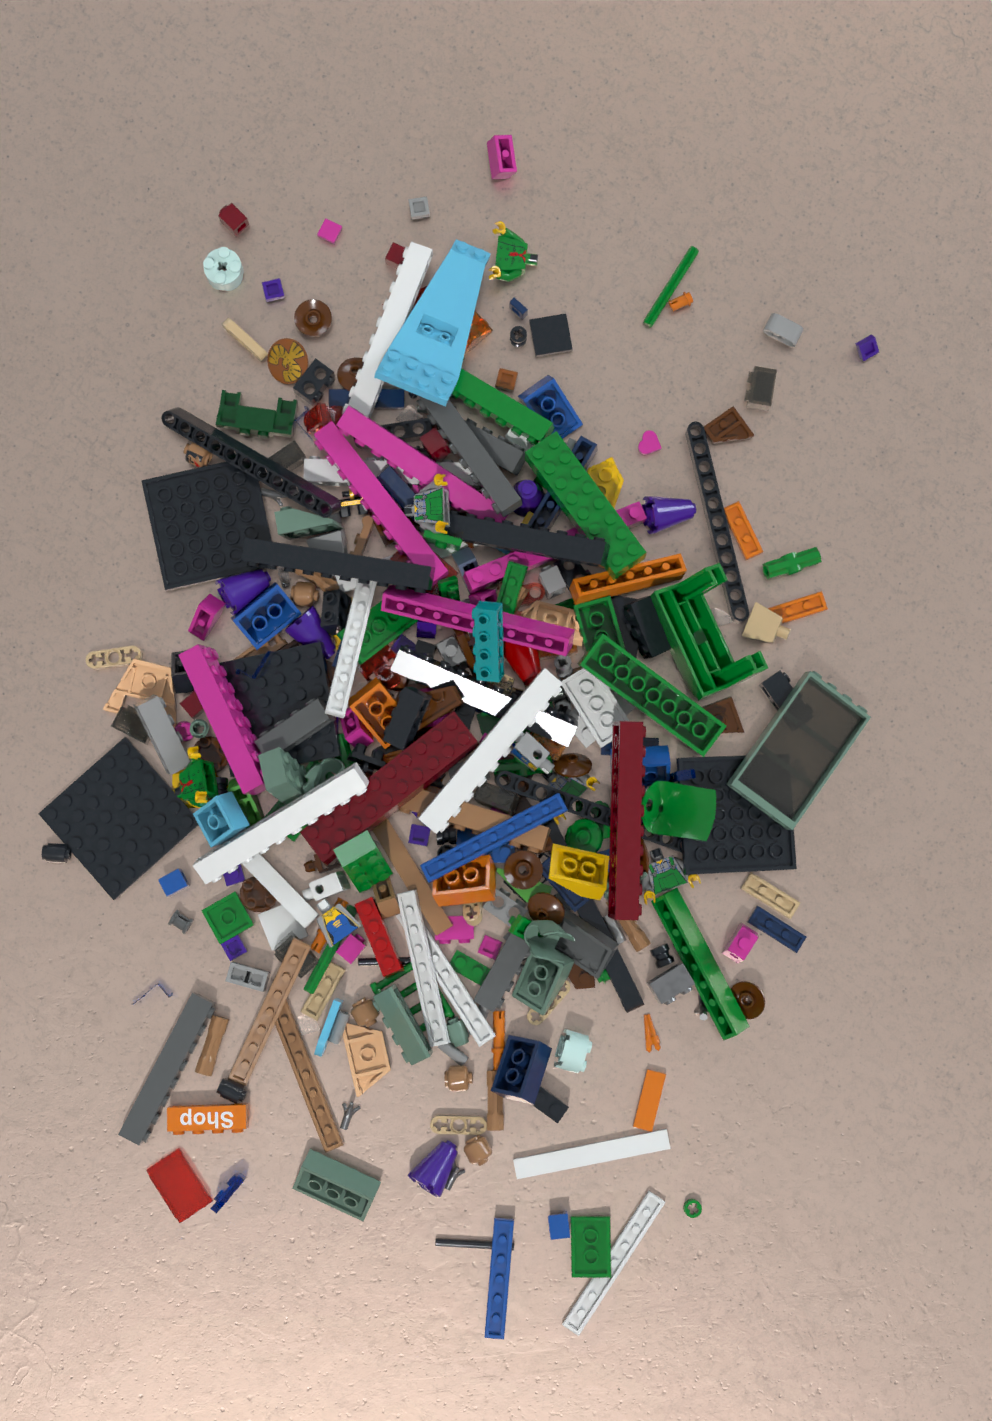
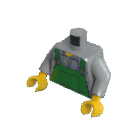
M436 474L431 483L414 495V505H405L404 507L406 517L414 516L415 522L420 524L422 529L431 530L435 534H447L448 531H445L444 528L450 527L449 491L441 487L448 485L447 482H443L446 474Z
M554 771L542 774L549 782L547 786L578 797L588 787L595 791L596 789L592 787L594 783L600 784L595 777H590L587 774L576 778L557 775ZM564 813L553 818L557 825H559L557 820L559 817H563L566 820Z
M661 848L650 851L653 863L649 864L648 874L640 882L646 905L648 898L653 899L655 903V895L688 882L691 888H694L693 881H698L701 884L697 874H683V861L680 858L673 856L664 858Z

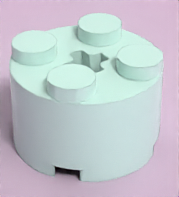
M221 247L207 255L203 262L204 272L213 288L231 291L241 284L244 273L239 256L227 247Z
M564 1029L563 1032L566 1035L560 1036L555 1052L558 1062H554V1067L577 1074L580 1071L584 1072L587 1065L585 1060L586 1054L590 1053L592 1042L589 1041L588 1035Z

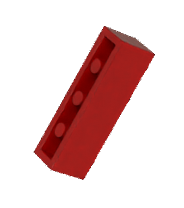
M370 897L354 904L383 977L387 978L404 971L385 921L380 914L376 899Z

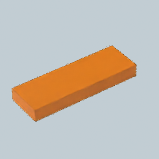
M738 501L725 507L727 523L745 561L763 553L740 502Z
M821 591L768 609L783 618L782 624L825 611L828 608Z
M649 1069L646 1070L633 1127L652 1132L666 1074Z

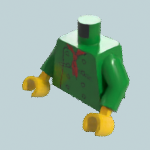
M502 221L494 223L499 227V230L496 228L492 229L494 234L500 233L501 236H498L495 266L488 269L493 274L488 277L490 280L497 278L498 280L511 282L525 274L526 265L537 266L538 254L527 253L528 244L516 233L506 228Z
M198 746L188 747L187 753L191 761L186 769L179 774L180 786L175 788V794L178 798L190 801L194 806L203 807L206 805L207 800L219 795L213 762L200 759L201 754L198 753Z

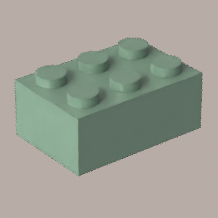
M278 747L258 755L265 788L270 794L284 805L304 794L303 786L307 784L305 778L307 774L306 769L303 765L298 764L297 760L293 759L288 752Z

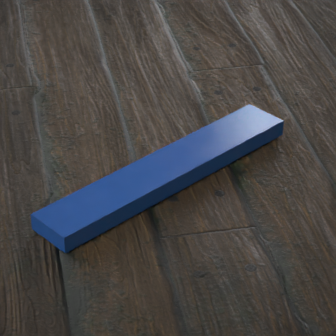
M494 1218L484 1338L504 1340L514 1219Z

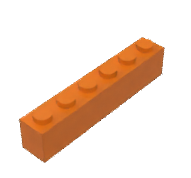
M680 553L638 563L615 580L612 579L607 571L572 580L569 589L574 604L577 605L607 596L611 597L681 580L687 569Z

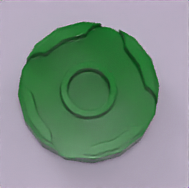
M586 818L578 819L568 827L565 842L568 847L597 853L603 843V832L596 822Z

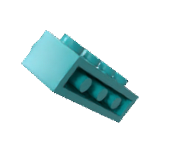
M479 601L472 610V619L475 622L472 635L475 637L473 654L476 655L474 673H476V680L500 682L504 676L503 604Z

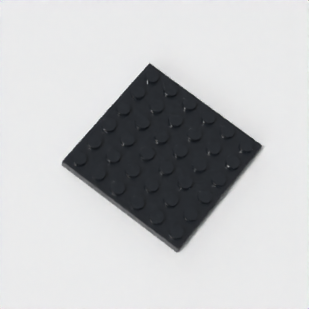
M228 462L141 480L165 591L215 581L259 569H268L265 568L266 564L259 563V567L247 565L248 561L242 560L245 537L272 542L259 480Z
M323 642L219 663L226 670L227 676L225 677L228 683H231L234 687L235 693L233 694L236 700H239L242 704L243 710L241 711L244 717H247L250 721V730L252 734L256 735L257 739H259V735L264 731L274 729V725L277 722L290 718V714L293 711L305 708L306 703L311 699L324 700L327 705L330 683ZM336 719L288 751L289 755L296 759L298 764L342 756ZM229 765L230 777H235Z
M127 737L118 742L38 813L64 844H68L67 848H71L74 856L113 900L120 897L199 826L189 807L176 796L172 788Z
M775 754L790 765L789 754ZM746 755L676 758L678 784L716 790L715 819L707 841L681 837L684 875L797 869L794 829H785L726 785ZM755 755L738 780L790 818L793 813L790 773L766 755Z

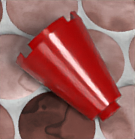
M505 641V659L524 685L529 686L541 671L538 649Z

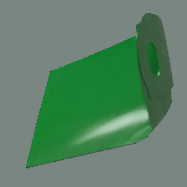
M667 781L654 782L645 792L641 805H644V816L641 818L646 830L658 835L707 841L715 819L716 790ZM651 799L653 803L652 809L647 811L646 803ZM660 805H663L662 812H659Z

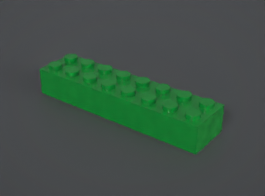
M557 431L525 451V461L578 533L586 535L587 539L593 540L594 537L603 538L610 545L605 569L613 580L645 559L647 553Z
M603 633L598 635L578 662L580 667L703 757L726 728L724 723Z

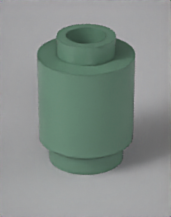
M458 1016L448 1019V1024L446 1025L451 1043L455 1047L468 1043L469 1034L463 1020L458 1019Z

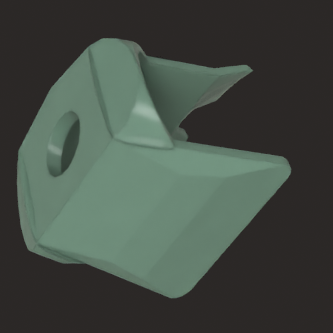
M327 758L320 762L319 765L311 768L305 778H308V783L303 786L304 794L327 780L325 777L326 773L333 772L336 775L345 769L344 763L336 758Z
M551 920L532 921L524 932V940L529 946L533 957L565 963L562 956L555 950L560 937L575 942L572 935L566 933L563 928Z

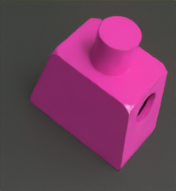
M741 922L722 951V954L739 964L745 960L759 938L758 933Z

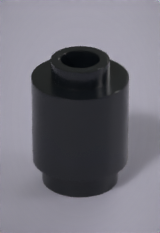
M48 843V845H43L42 860L50 863H67L72 856L71 848H67L68 844Z
M223 1078L216 1093L220 1094V1097L238 1104L239 1101L243 1102L247 1091H245L244 1085L231 1079L226 1080Z

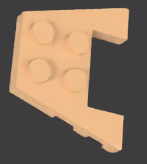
M134 658L103 710L121 714L126 695L144 700L154 694L163 698L166 704L164 709L167 715L170 714L175 722L173 727L175 728L177 725L171 667Z

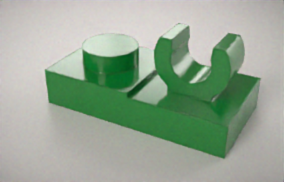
M455 575L438 581L440 597L460 601L458 578Z
M518 914L517 918L511 916L508 921L511 927L508 931L524 939V932L532 920Z

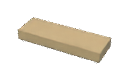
M752 872L749 873L740 888L789 919L792 918L800 905L799 901Z
M331 961L314 994L309 995L300 1012L318 1021L346 969Z

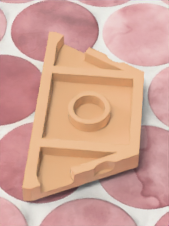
M536 600L530 608L525 609L521 613L522 617L575 629L573 644L582 646L583 637L580 636V627L576 621L574 609Z
M347 1023L343 1039L356 1096L359 1097L391 1070L383 1032Z

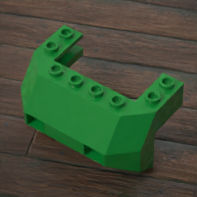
M720 563L703 568L684 581L656 590L650 595L670 644V653L686 687L698 701L739 684L768 669L761 651L734 662L704 597L705 593L728 581Z

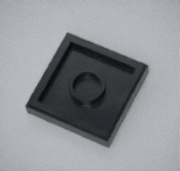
M566 313L529 319L535 357L573 351Z

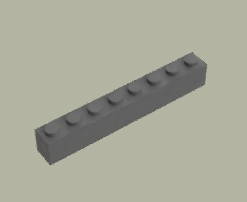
M417 395L418 400L416 402L422 411L425 409L428 412L427 418L432 425L436 424L439 430L437 431L443 439L448 440L450 443L448 447L452 453L459 455L461 458L459 462L464 469H469L471 472L469 476L475 484L479 483L482 487L480 491L486 499L490 498L493 503L491 506L496 514L500 513L504 518L522 506V500L451 401L449 400L445 407Z
M195 992L191 994L118 1135L137 1145L148 1141L152 1133L149 1131L152 1124L156 1125L161 1116L158 1113L161 1106L165 1107L168 1103L170 1089H175L179 1081L177 1078L179 1072H183L188 1064L186 1058L189 1053L193 1054L197 1047L195 1041L198 1035H203L207 1027L204 1025L207 1018L211 1019L216 1010L214 1008L215 1002Z

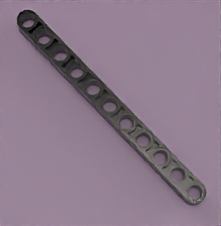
M176 407L163 412L161 419L166 427L317 515L328 518L341 510V502L335 496L186 410Z
M695 421L688 425L685 433L716 563L721 564L725 575L731 573L735 576V581H726L722 584L729 616L732 622L741 624L749 616L747 600L705 430L700 422ZM690 429H697L699 431V435H692ZM700 446L703 448L704 453L698 454L694 448ZM699 465H706L708 467V471L702 472L699 469ZM706 482L711 483L713 489L706 490L703 484ZM708 501H715L717 508H710ZM719 519L722 526H714L712 520ZM717 538H725L726 544L720 545L717 542ZM721 556H729L731 562L724 563L721 559ZM737 592L740 596L739 600H733L730 593ZM741 610L744 613V618H737L735 611Z
M499 771L494 777L495 784L498 787L539 802L559 793L563 796V801L568 809L567 812L610 827L608 820L610 808L508 771ZM503 774L509 777L506 785H502L499 781L500 776ZM525 781L527 788L521 792L518 789V783ZM540 787L545 790V795L542 798L536 796V790ZM576 800L581 803V808L578 811H574L572 807L573 802ZM593 807H597L599 814L593 818L590 811ZM644 833L643 837H641L682 853L680 846L681 837L670 836V840L667 843L663 842V835L652 833L647 837Z
M554 819L542 824L551 829L549 836L554 844L567 846ZM589 898V901L577 910L579 917L613 939L594 899ZM617 948L605 969L626 1013H629L645 1004Z

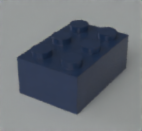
M509 1035L491 1091L506 1099L534 1105L552 1048L541 1041Z

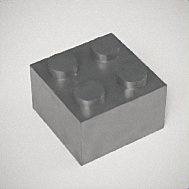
M677 963L646 982L658 1003L666 1005L675 1001V996L679 993L684 995L693 990L692 986L695 984L683 963Z

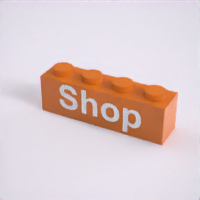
M248 1103L167 1107V1132H173V1135H183L185 1131H192V1134H204V1130H212L213 1134L224 1133V1130L232 1129V1133L244 1132L243 1129L248 1128Z

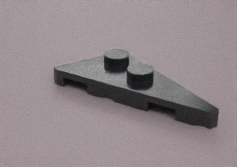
M617 595L611 596L625 650L637 658L638 643L632 635V628L629 621L625 618V610L623 608L624 605L637 599Z

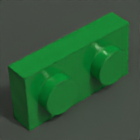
M456 950L450 961L455 972L480 986L490 971V968Z

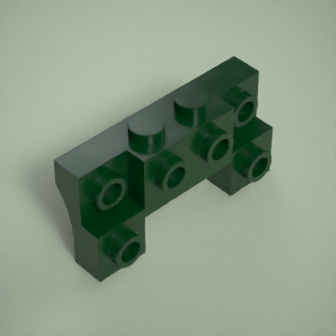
M222 390L216 427L233 429L243 436L257 434L258 437L265 439L269 438V436L274 437V435L292 438L298 407L297 400L286 401L278 397L277 410L241 406V392L235 394Z

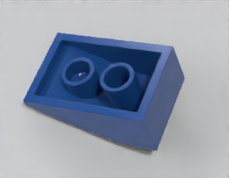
M550 375L545 376L518 395L519 400L524 406L553 422L554 431L552 433L557 431L562 439L583 425L556 380Z

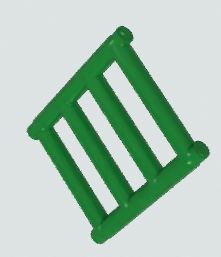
M410 962L403 966L404 971L384 978L378 983H371L370 987L375 995L381 992V989L412 971V963ZM416 982L400 991L403 998L417 990ZM439 989L445 1018H452L455 1014ZM420 1002L410 1008L413 1015L422 1010ZM424 1022L423 1024L419 1025L422 1032L426 1031V1026Z

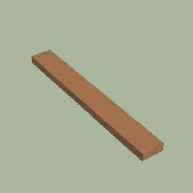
M387 818L372 831L409 891L417 890L421 912L437 936L453 925L443 908L437 905L432 896V890Z
M293 937L228 1075V1079L246 1086L311 948L310 944Z
M286 999L275 1026L326 1153L344 1144Z

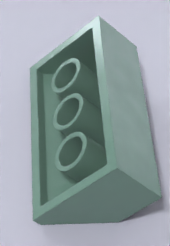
M396 984L374 995L373 1005L377 1011L381 1010L384 1016L382 1018L383 1023L387 1029L391 1028L394 1033L392 1038L397 1046L400 1045L403 1049L401 1054L406 1063L410 1062L412 1066L430 1057L433 1050Z
M310 1149L292 1189L364 1221L381 1182L374 1177L365 1175L354 1168H350L337 1160H333L322 1155L320 1152Z

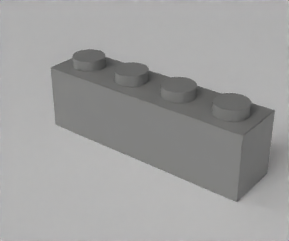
M153 694L134 704L133 706L166 773L173 775L186 768L190 762L187 748L184 749L181 744L183 739L178 731L175 732L173 727L175 722L170 714L167 715L164 709L166 704L163 698Z

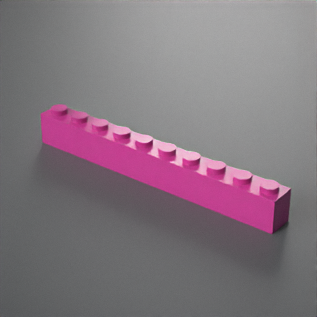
M349 405L336 424L339 427V432L347 437L349 434L355 437L354 442L362 447L367 445L372 449L370 451L372 454L379 458L382 455L388 459L386 463L395 469L397 466L404 470L403 474L410 479L415 477L420 481L418 484L422 487L431 483L436 474H446L443 482H447L448 485L441 487L449 491V500L452 502L451 506L458 511L463 509L469 514L477 515L478 519L484 520V517L494 518L495 522L500 523L507 518V516L503 518L500 513L496 514L491 506L493 503L490 498L486 499L480 491Z
M333 421L314 434V444L320 451L324 450L327 454L325 458L330 465L333 466L335 464L339 469L337 474L343 481L346 479L349 482L348 488L354 495H359L362 499L360 503L366 511L369 509L373 513L371 517L377 525L381 524L385 529L383 533L388 540L393 539L397 544L394 547L400 555L404 554L407 557L406 563L435 567L432 586L448 575L447 568L347 439L338 431Z
M640 501L616 510L629 529L643 524L647 519ZM575 527L566 531L570 536H575V533H578ZM513 552L466 571L463 578L470 594L499 583L504 578L509 561L528 566V571L555 559Z
M391 584L383 592L381 611L469 633L473 631L475 622L472 619V610L476 605L428 593L414 592L411 589H395L396 586ZM503 612V641L567 656L572 648L575 629Z

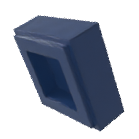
M514 297L510 301L509 308L519 318L524 319L528 315V309Z

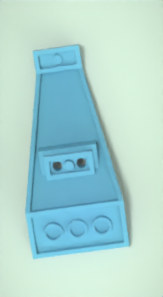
M455 240L449 253L388 348L375 372L374 378L446 407L459 379L484 269L491 253L471 246L466 242Z

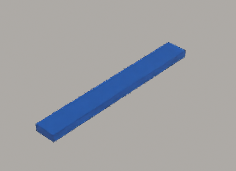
M557 793L421 864L420 867L428 883H431L567 812L568 809L560 794Z

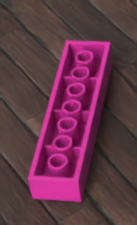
M197 644L179 654V658L242 793L257 795L266 790L258 757L262 753L254 742L257 740L255 734H252L250 721L247 717H244L241 711L243 710L242 704L239 700H236L233 694L235 693L234 687L231 683H228L225 677L227 676L226 670L222 665L220 666L217 660L219 659L218 653L214 648Z

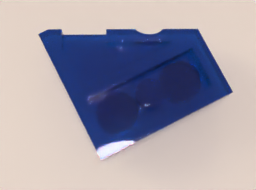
M242 1173L238 1176L234 1174L226 1183L229 1187L225 1192L221 1190L214 1198L216 1202L210 1209L217 1214L247 1177Z

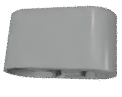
M772 313L763 332L788 346L795 347L804 329L799 324L779 314Z

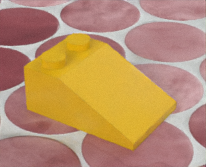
M553 843L549 879L581 897L600 901L607 888L609 856Z

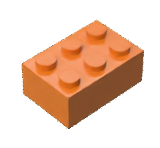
M375 677L349 698L348 705L383 748L389 747L391 744L383 741L385 736L384 730L390 724L392 719L391 713L398 702L382 682Z
M481 856L434 880L432 896L437 905L442 907L494 901L496 866L491 856Z

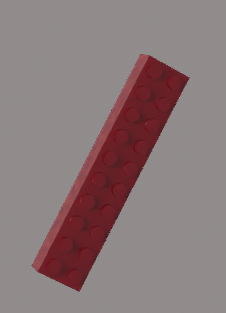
M453 711L369 777L367 790L359 796L355 794L350 797L351 800L343 806L340 804L335 806L334 811L326 816L322 814L315 823L308 825L300 833L320 860L328 865L337 858L333 849L366 830L368 832L372 831L475 750L479 742Z
M615 721L612 724L608 917L614 920H639V916L642 915V905L639 904V896H642L643 890L642 884H640V876L643 875V865L640 864V856H643L641 837L644 835V826L641 825V817L644 816V805H641L642 797L645 795V787L642 785V777H645V766L642 765V760L646 755V747L643 746V738L646 737V726H643V722Z

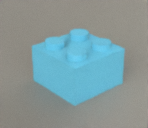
M232 791L215 796L205 806L193 813L211 848L226 842L249 826Z

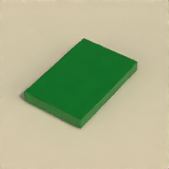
M571 1216L572 1278L612 1277L610 1216Z

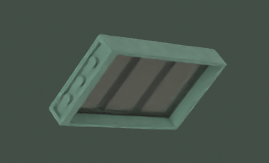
M815 671L805 672L726 784L787 830L795 828L871 718L865 708L853 704L849 696L846 694L841 695L836 691V686L829 682L825 683L822 680V676Z

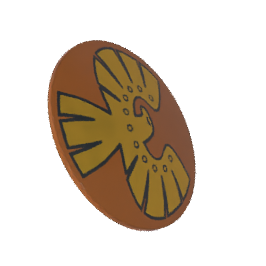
M290 338L280 339L271 346L268 352V368L272 376L279 382L284 384L296 383L308 368L307 353L298 341Z

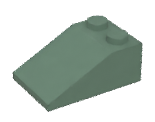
M290 506L282 507L280 511L274 512L278 535L288 540L344 529L342 524L333 519L323 518Z
M558 950L556 951L562 956L565 963L535 958L531 953L525 962L512 993L514 998L541 1015H545L568 978L575 962Z

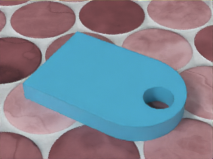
M339 998L333 1000L314 1055L323 1056L344 1000Z

